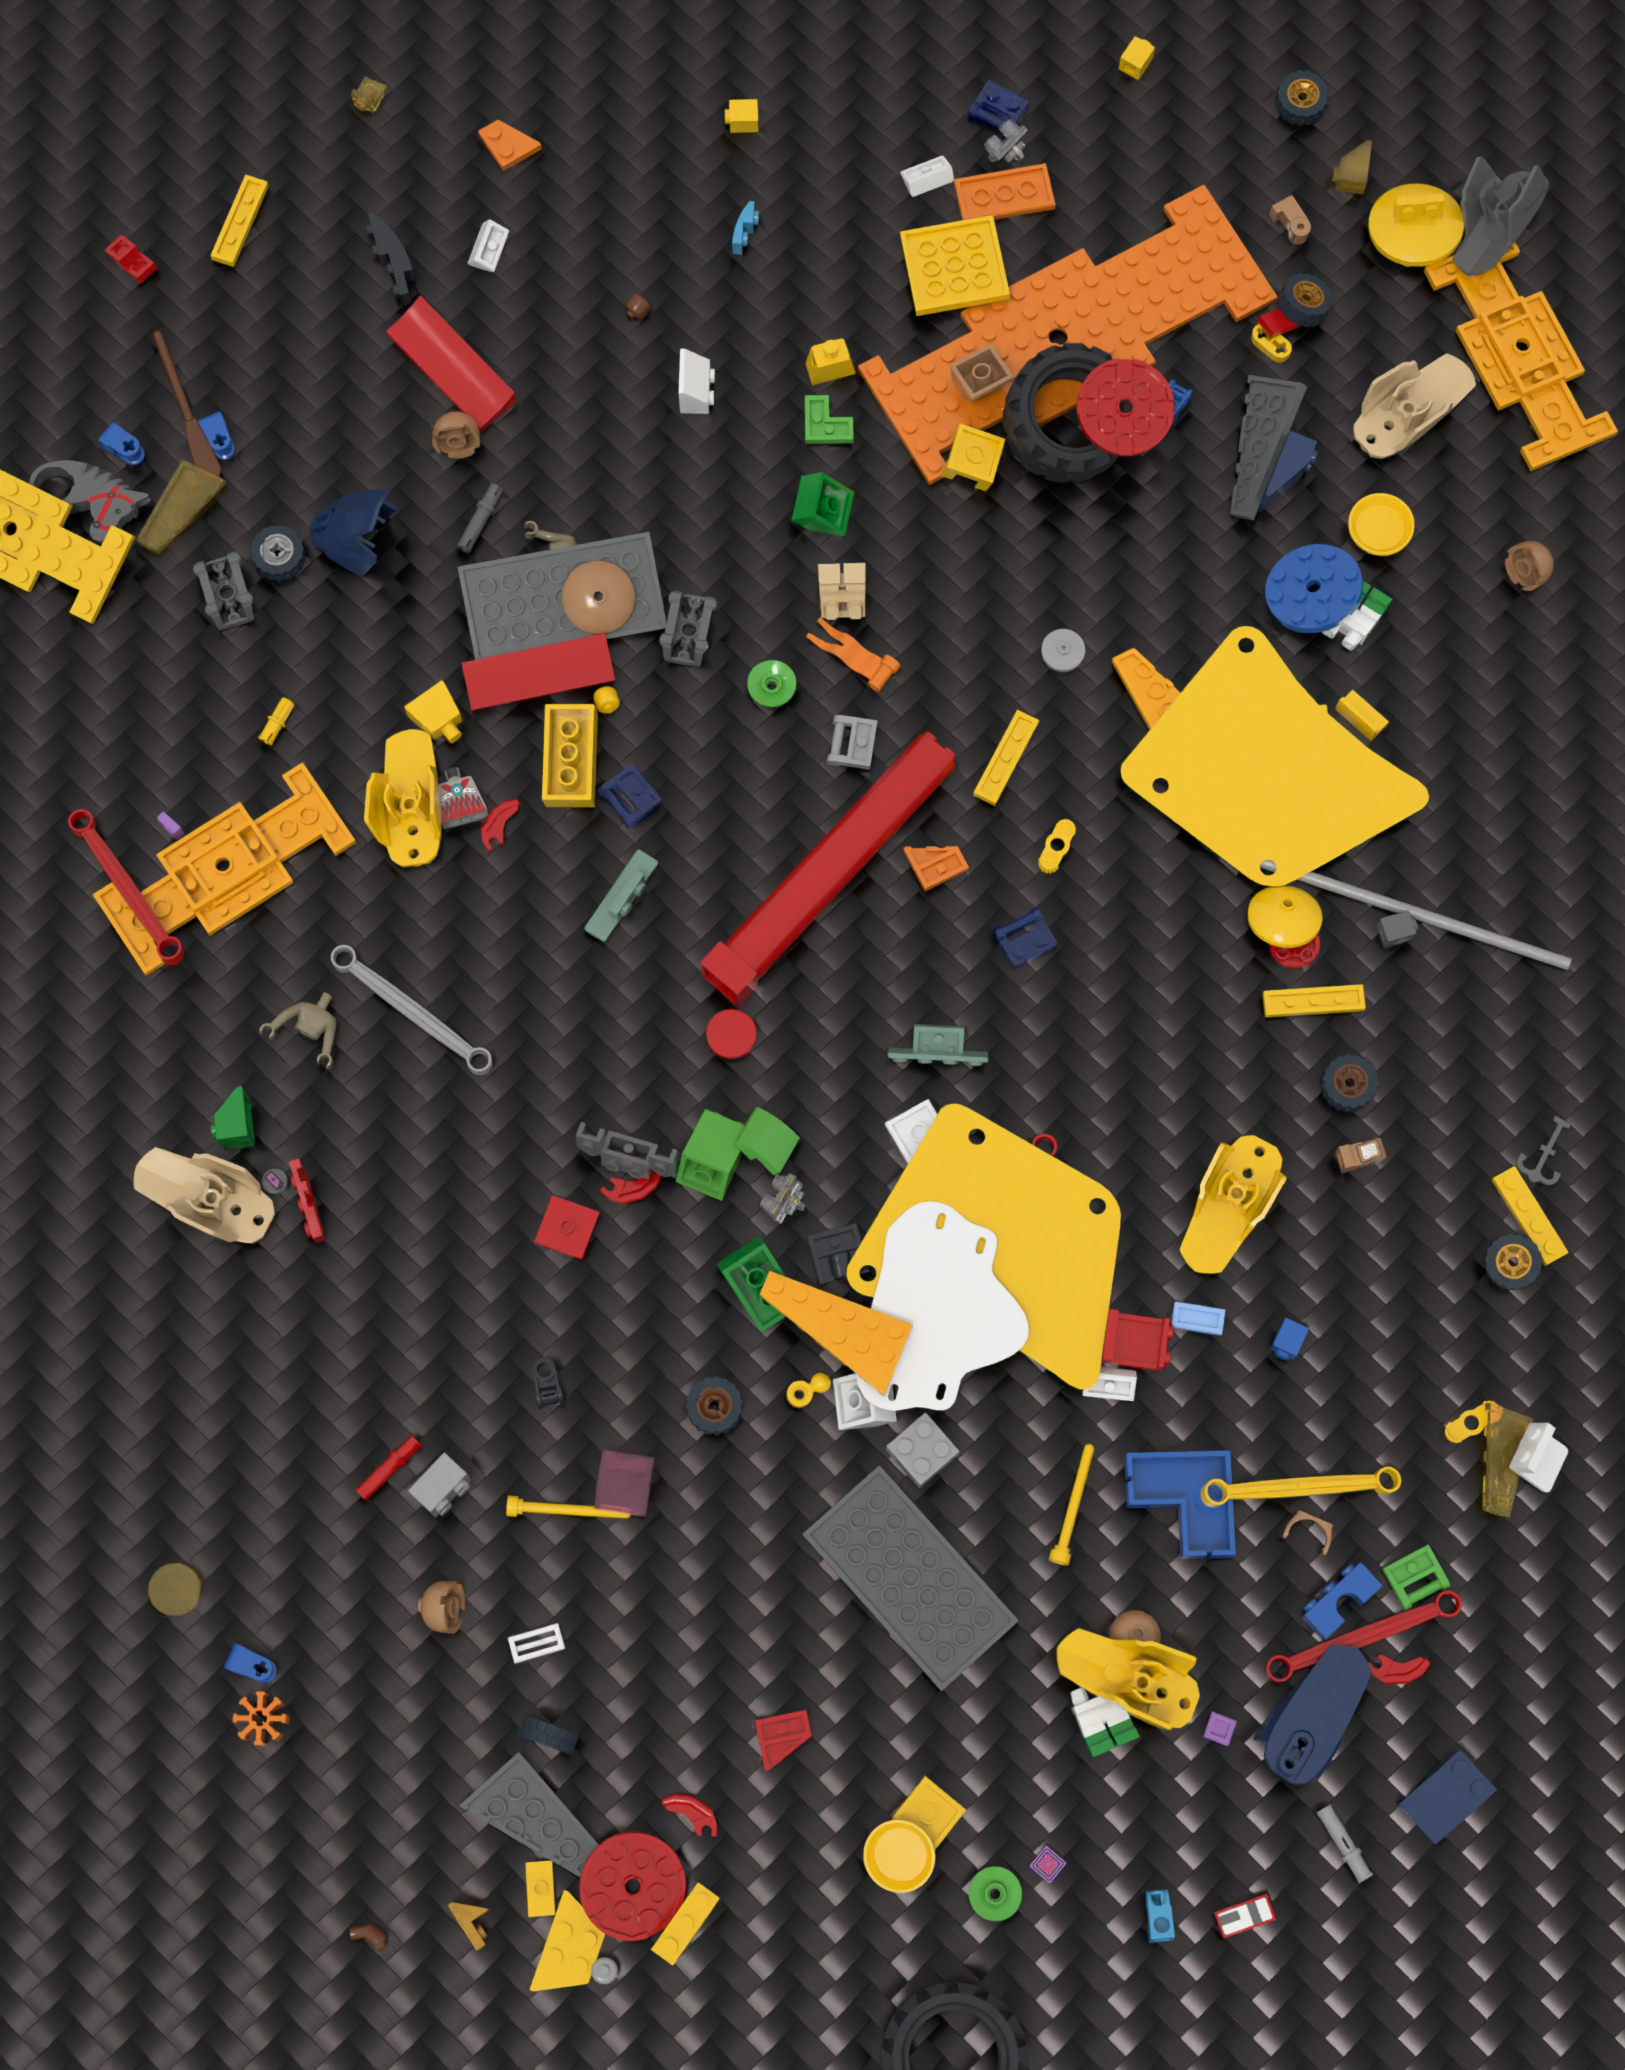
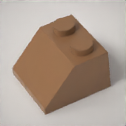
M992 343L949 365L954 385L964 399L972 402L1015 380Z

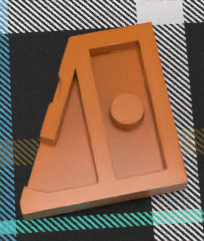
M496 120L478 131L480 138L503 171L541 150V144L538 141L500 120Z
M958 846L903 848V852L924 891L969 870V866Z

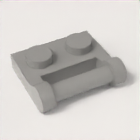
M835 715L833 719V724L835 725L831 753L827 756V764L870 769L878 720ZM849 726L852 727L848 753L847 756L840 755L844 728Z

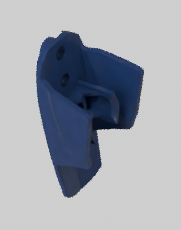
M386 489L361 491L343 496L334 501L313 518L310 529L315 531L314 535L311 536L312 545L323 550L327 557L363 577L373 566L377 555L371 551L375 544L364 539L362 535L372 532L378 522L384 524L386 519L394 512H397L398 509L397 506L385 500L389 491Z
M1331 1645L1309 1674L1287 1696L1281 1698L1276 1703L1255 1734L1253 1740L1258 1743H1266L1264 1758L1268 1768L1290 1784H1307L1311 1779L1317 1782L1341 1744V1737L1357 1708L1372 1674L1367 1660L1359 1649L1345 1645ZM1298 1739L1304 1741L1305 1747L1297 1748L1299 1745ZM1285 1761L1292 1764V1769H1288L1285 1766Z

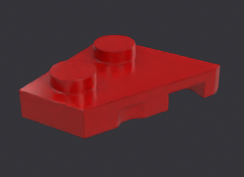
M806 1710L755 1720L765 1771L772 1769L812 1736Z

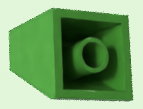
M705 1109L682 1153L676 1182L722 1201L743 1154L734 1142L745 1125Z

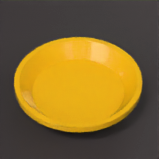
M1375 493L1363 497L1354 505L1349 515L1348 529L1355 544L1363 551L1372 555L1388 556L1401 551L1409 543L1414 532V518L1409 507L1399 498L1390 494Z
M895 1819L880 1824L871 1832L865 1843L864 1864L868 1874L876 1884L891 1892L905 1893L919 1888L928 1880L935 1866V1848L931 1838L923 1828L908 1820Z

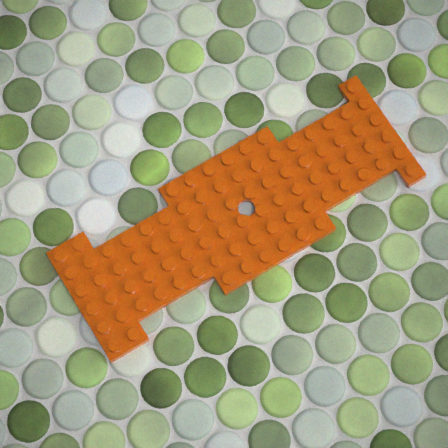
M1205 185L1164 205L1163 211L1173 224L1172 227L1097 266H1094L1086 251L1082 248L1009 286V300L971 306L961 312V318L970 330V333L890 374L879 355L858 366V371L929 485L944 478L941 474L945 461L940 454L952 448L953 443H951V439L960 423L984 431L1003 421L1005 398L1014 382L1013 380L972 402L964 399L954 385L949 367L950 364L992 343L1015 379L1027 361L1034 358L1037 353L1054 345L1063 346V344L1051 343L1049 340V335L1052 331L1061 330L1067 335L1065 343H1082L1089 349L1095 346L1109 353L1112 359H1137L1153 367L1156 361L1146 347V344L1222 304L1226 306L1235 322H1238L1277 301L1276 293ZM1061 379L1042 386L1036 392L1034 398V415L1038 426L1040 427L1076 408L1078 393L1083 383L1075 380Z

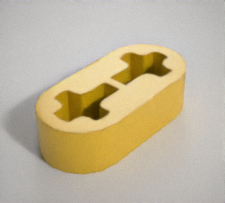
M1260 324L1256 325L1251 335L1252 343L1275 362L1282 363L1288 360L1292 349L1290 342L1282 335L1272 339L1267 335L1266 338L1262 337L1260 339L1258 335L1263 334L1265 331ZM1277 348H1285L1284 353H1276Z

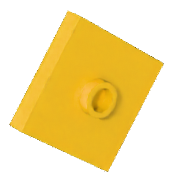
M925 1776L892 1819L908 1820L919 1825L927 1832L936 1849L966 1809Z

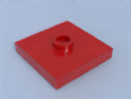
M552 1195L534 1243L583 1260L600 1212Z

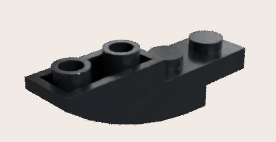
M368 213L370 223H366L369 237H374L376 242L371 244L375 258L380 257L381 265H387L389 276L395 277L396 283L392 284L395 298L400 297L402 306L411 304L406 282L414 281L415 278L407 253L392 229L377 215Z

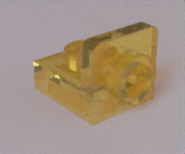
M365 77L358 90L353 89L351 92L353 104L360 110H369L374 113L387 91L386 85Z

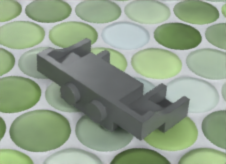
M580 1123L576 1133L577 1147L588 1155H600L601 1166H604L606 1169L614 1172L622 1171L638 1179H650L652 1171L663 1177L672 1176L677 1178L681 1159H678V1150L672 1149L670 1157L658 1154L657 1144L613 1131H608L605 1139V1129L600 1128L598 1135L594 1136L586 1131V1123Z

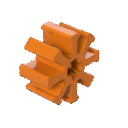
M258 1691L256 1692L258 1696L257 1708L250 1702L251 1699L243 1697L239 1704L245 1706L250 1713L249 1715L233 1714V1722L236 1724L249 1722V1725L242 1732H238V1736L242 1740L248 1741L249 1737L256 1731L254 1745L266 1746L265 1731L267 1730L272 1735L273 1740L279 1741L283 1734L278 1732L272 1725L274 1722L289 1724V1716L286 1714L274 1716L273 1713L281 1706H284L285 1703L280 1698L274 1697V1701L266 1708L269 1694ZM260 1712L267 1716V1721H263L264 1725L262 1726L255 1720L256 1716L260 1717Z

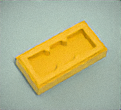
M553 1861L527 1862L528 1917L556 1915Z

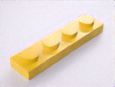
M245 175L211 253L212 260L232 267L235 266L269 187L267 181Z
M1019 710L1016 711L973 796L994 806L997 804L1039 724L1038 719Z
M1363 984L1263 991L1262 993L1265 1018L1357 1012L1366 1009Z
M1515 1166L1492 1179V1182L1526 1237L1530 1238L1538 1246L1544 1266L1569 1253Z

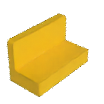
M1354 690L1345 698L1341 697L1335 708L1337 712L1370 741L1389 723Z

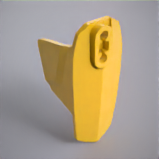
M415 729L399 732L386 740L384 774L371 773L366 787L365 823L378 842L387 847L391 860L402 867H418L423 864H429L438 854L442 831L438 792L439 784L431 735ZM414 830H418L417 834L411 835ZM414 850H417L419 855L418 857L413 859L412 857L415 854Z
M1254 1135L1240 1137L1232 1146L1221 1143L1200 1184V1195L1194 1215L1180 1247L1182 1257L1195 1272L1205 1274L1221 1273L1256 1223L1261 1221L1267 1214L1287 1178L1285 1174L1280 1173L1282 1157L1277 1147ZM1256 1149H1261L1264 1155L1262 1157H1258L1255 1155L1254 1151ZM1251 1169L1252 1177L1245 1178L1243 1172Z
M1080 1628L1068 1634L1057 1646V1664L1060 1674L1101 1699L1127 1711L1130 1715L1150 1725L1164 1730H1171L1172 1727L1181 1728L1191 1721L1200 1694L1197 1682L1187 1673L1194 1667L1197 1660L1196 1657L1154 1641L1113 1640ZM1160 1689L1162 1694H1165V1697L1158 1698L1157 1690ZM1181 1699H1183L1185 1702V1706L1183 1708H1181L1179 1705Z

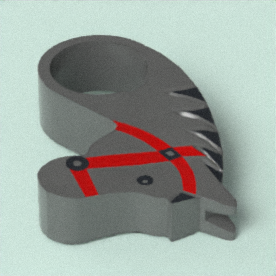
M60 460L43 464L33 472L29 480L30 485L40 489L41 485L51 477L63 476L70 479L74 486H72L69 495L62 501L73 505L69 514L91 510L94 522L90 527V535L94 543L102 546L111 525L122 529L127 522L138 517L139 507L151 502L147 493L134 491L115 475L94 465L78 461Z

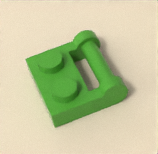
M1429 1544L1382 1569L1404 1611L1412 1608V1604L1440 1589L1444 1591L1450 1587V1583ZM1433 1572L1436 1580L1408 1595L1405 1593L1404 1587Z

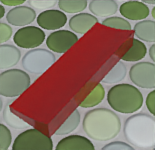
M421 295L408 311L386 331L387 336L462 413H466L474 419L480 432L516 403L514 391Z
M605 633L462 663L472 711L615 682Z

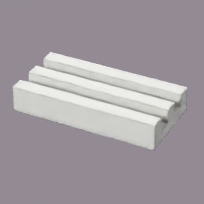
M558 1623L508 1638L515 1664L565 1649ZM555 1631L556 1635L515 1646L517 1641ZM558 1641L556 1646L518 1656L517 1652Z

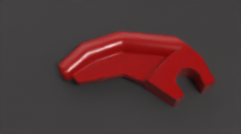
M518 799L506 800L490 811L482 824V841L488 853L493 851L490 845L492 840H497L500 846L504 845L505 822L519 810L520 802Z
M652 1172L650 1179L640 1178L636 1181H626L612 1177L610 1183L615 1186V1189L608 1191L602 1187L600 1193L609 1201L624 1205L644 1199L657 1188L661 1176L656 1172Z
M1382 1654L1376 1657L1380 1661L1379 1669L1374 1668L1371 1662L1368 1663L1372 1672L1371 1675L1386 1685L1408 1684L1423 1676L1430 1666V1661L1426 1658L1419 1657L1402 1664Z
M676 1793L662 1798V1805L666 1806L667 1810L686 1815L692 1823L697 1836H702V1828L704 1826H710L712 1829L711 1836L717 1837V1822L711 1807L691 1795Z

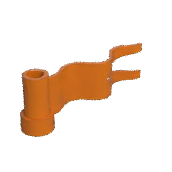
M819 618L817 622L830 636L841 642L843 646L824 642L810 633L806 636L819 648L833 653L852 670L870 679L867 684L877 692H880L890 676L895 674L901 667L900 663L889 655L880 658L867 651L853 637L834 629L822 618Z

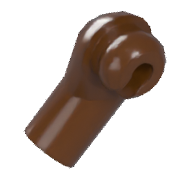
M375 1924L350 1927L351 1941L366 1938L373 1944V1949L380 1951L386 1947L387 1936Z

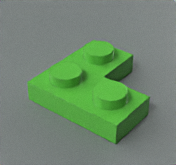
M805 395V444L853 443V417H829V395Z

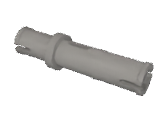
M1330 1804L1318 1811L1317 1815L1321 1818L1343 1855L1341 1859L1344 1863L1347 1862L1358 1883L1372 1876L1373 1873L1360 1855L1362 1851L1354 1845L1345 1827L1334 1812L1332 1805Z

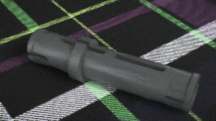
M490 483L483 499L476 504L477 510L457 543L458 548L463 547L461 550L467 553L471 552L489 516L494 514V507L504 492L502 488L498 490V485Z

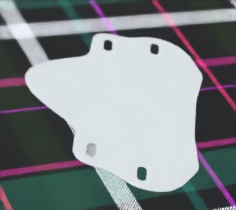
M933 1201L918 1203L906 1210L890 1226L886 1234L883 1265L871 1309L913 1324V1328L885 1397L855 1373L857 1384L864 1397L870 1403L882 1409L896 1411L913 1407L933 1410H946L950 1408L955 1402L960 1381L967 1372L994 1364L1014 1355L1024 1346L1029 1335V1325L1025 1313L992 1272V1263L998 1244L995 1234L985 1227L967 1221L956 1210L946 1204ZM944 1213L946 1215L944 1227L937 1229L938 1215ZM983 1237L986 1240L984 1251L978 1254L976 1253L977 1242L979 1238ZM940 1383L946 1385V1391L942 1400L936 1399V1392ZM896 1384L899 1387L896 1399L890 1401L888 1399L890 1387Z

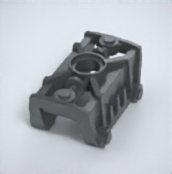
M237 552L229 553L227 557L207 563L202 561L193 565L194 574L197 577L199 576L207 605H205L206 614L212 617L219 630L254 620L251 606L254 599L252 594L247 592L239 566L242 560ZM227 562H229L233 573L230 580L227 575H224ZM212 567L214 572L219 575L217 583L210 580L207 568ZM224 588L233 589L234 593L230 598L225 599L220 596ZM236 602L243 606L246 617L241 618L239 613L235 612L237 608ZM224 606L226 611H230L228 622L223 624L220 614Z
M671 591L668 598L671 605L665 633H662L660 636L664 660L700 667L703 653H706L709 647L706 637L711 613L717 608L716 599ZM683 599L688 600L689 608L691 609L690 613L686 614V619L681 612ZM704 603L702 617L698 620L696 611ZM687 625H692L696 628V632L692 636H686L682 632L683 628ZM681 641L680 646L683 647V650L678 653L677 657H672L673 647ZM693 643L695 644L694 661L690 660L688 649L692 648Z

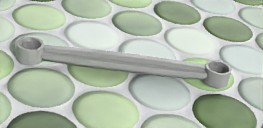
M340 945L332 951L331 961L337 971L341 973L351 972L396 1010L466 1059L468 1068L473 1074L485 1075L491 1070L493 1061L488 1050L481 1047L473 1048L413 999L359 962L353 948L348 945ZM341 952H350L353 960L347 966H340L336 964L337 955ZM476 1054H484L488 1056V1064L482 1069H475L470 1063L472 1057Z

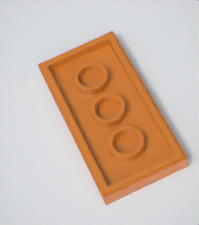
M1046 163L954 179V187L962 220L993 215L995 220L1055 209V201Z

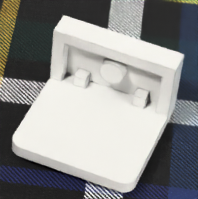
M1529 1423L1509 1468L1542 1492H1550L1568 1454V1449L1552 1437L1556 1428L1551 1424Z

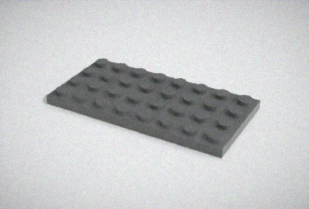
M639 533L459 566L458 572L475 660L598 635L585 632L576 627L567 617L562 603V591L568 576L580 565L591 561H606L621 568L630 578L635 591V604L631 616L620 628L606 633V640L666 629L667 623L650 533ZM596 592L594 599L597 601L602 600L603 594Z
M880 1465L802 1534L941 1692L1019 1621Z

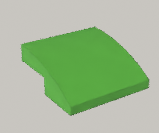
M757 1107L753 1110L734 1143L750 1160L758 1158L775 1175L781 1172L800 1137L781 1120Z

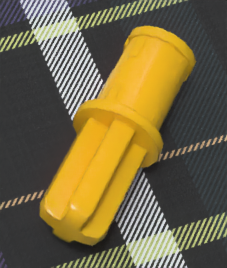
M281 698L273 714L267 717L269 720L258 739L264 740V743L268 745H273L280 729L286 726L284 722L294 707L292 701L287 698Z

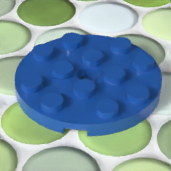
M1326 544L1302 546L1286 554L1272 568L1265 586L1266 600L1272 615L1286 628L1301 633L1323 632L1340 625L1339 622L1354 613L1363 594V578L1356 561L1344 550ZM1314 583L1320 586V589L1316 592L1308 591L1309 587L1314 585Z

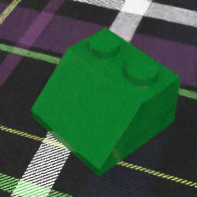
M822 472L801 476L792 521L807 530L845 536L855 492Z
M240 1086L232 1092L215 1113V1123H211L212 1136L216 1138L217 1144L220 1143L224 1150L255 1146L250 1097L244 1088Z

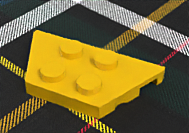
M564 1890L530 1987L531 1991L589 1984L592 1975V1965L598 1958L605 1933L600 1931L590 1921L583 1906L569 1891Z

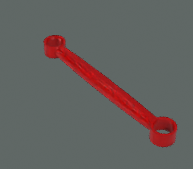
M84 809L74 811L68 819V824L74 835L85 839L120 895L157 943L156 950L161 961L166 965L178 964L184 957V949L180 941L167 934L131 877L96 832V822L91 813ZM79 819H90L87 827L83 829L74 828L75 823ZM169 945H177L179 947L178 952L171 957L162 955L163 950Z
M1444 1591L1437 1595L1432 1603L1358 1628L1291 1657L1274 1656L1266 1663L1265 1673L1271 1681L1282 1683L1290 1678L1292 1672L1315 1665L1331 1645H1345L1360 1649L1437 1616L1452 1618L1460 1612L1462 1601L1455 1592ZM1443 1595H1449L1455 1599L1456 1609L1453 1613L1447 1614L1440 1609L1438 1602ZM1274 1660H1281L1288 1666V1674L1283 1679H1277L1270 1673V1665Z

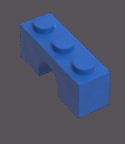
M1351 1563L1340 1573L1344 1578L1337 1584L1332 1581L1322 1590L1325 1595L1319 1601L1314 1598L1303 1608L1306 1613L1301 1618L1322 1640L1329 1637L1345 1622L1336 1609V1603L1340 1596H1350L1359 1605H1362L1383 1586L1362 1563L1356 1566Z

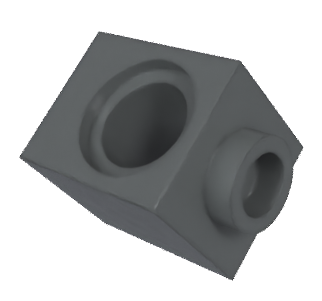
M1409 911L1381 918L1376 925L1384 948L1411 941L1415 937L1416 931H1418L1417 922L1414 917L1410 916Z

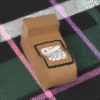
M1291 195L1274 204L1269 214L1273 222L1281 221L1288 231V238L1292 243H1304L1311 230V224L1294 197Z
M1381 1138L1340 1146L1335 1152L1342 1173L1375 1164L1387 1158Z

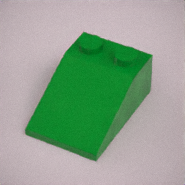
M759 1236L716 1264L761 1333L786 1317L760 1297V1292L769 1271L784 1277L786 1276Z

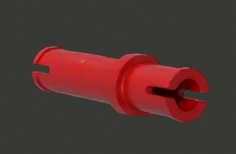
M410 1435L395 1451L392 1449L389 1452L390 1456L355 1490L367 1501L401 1466L407 1465L406 1461L422 1445Z

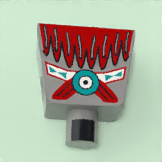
M457 767L445 770L447 782L438 785L441 822L444 830L487 818V808L472 777L461 778L459 768Z

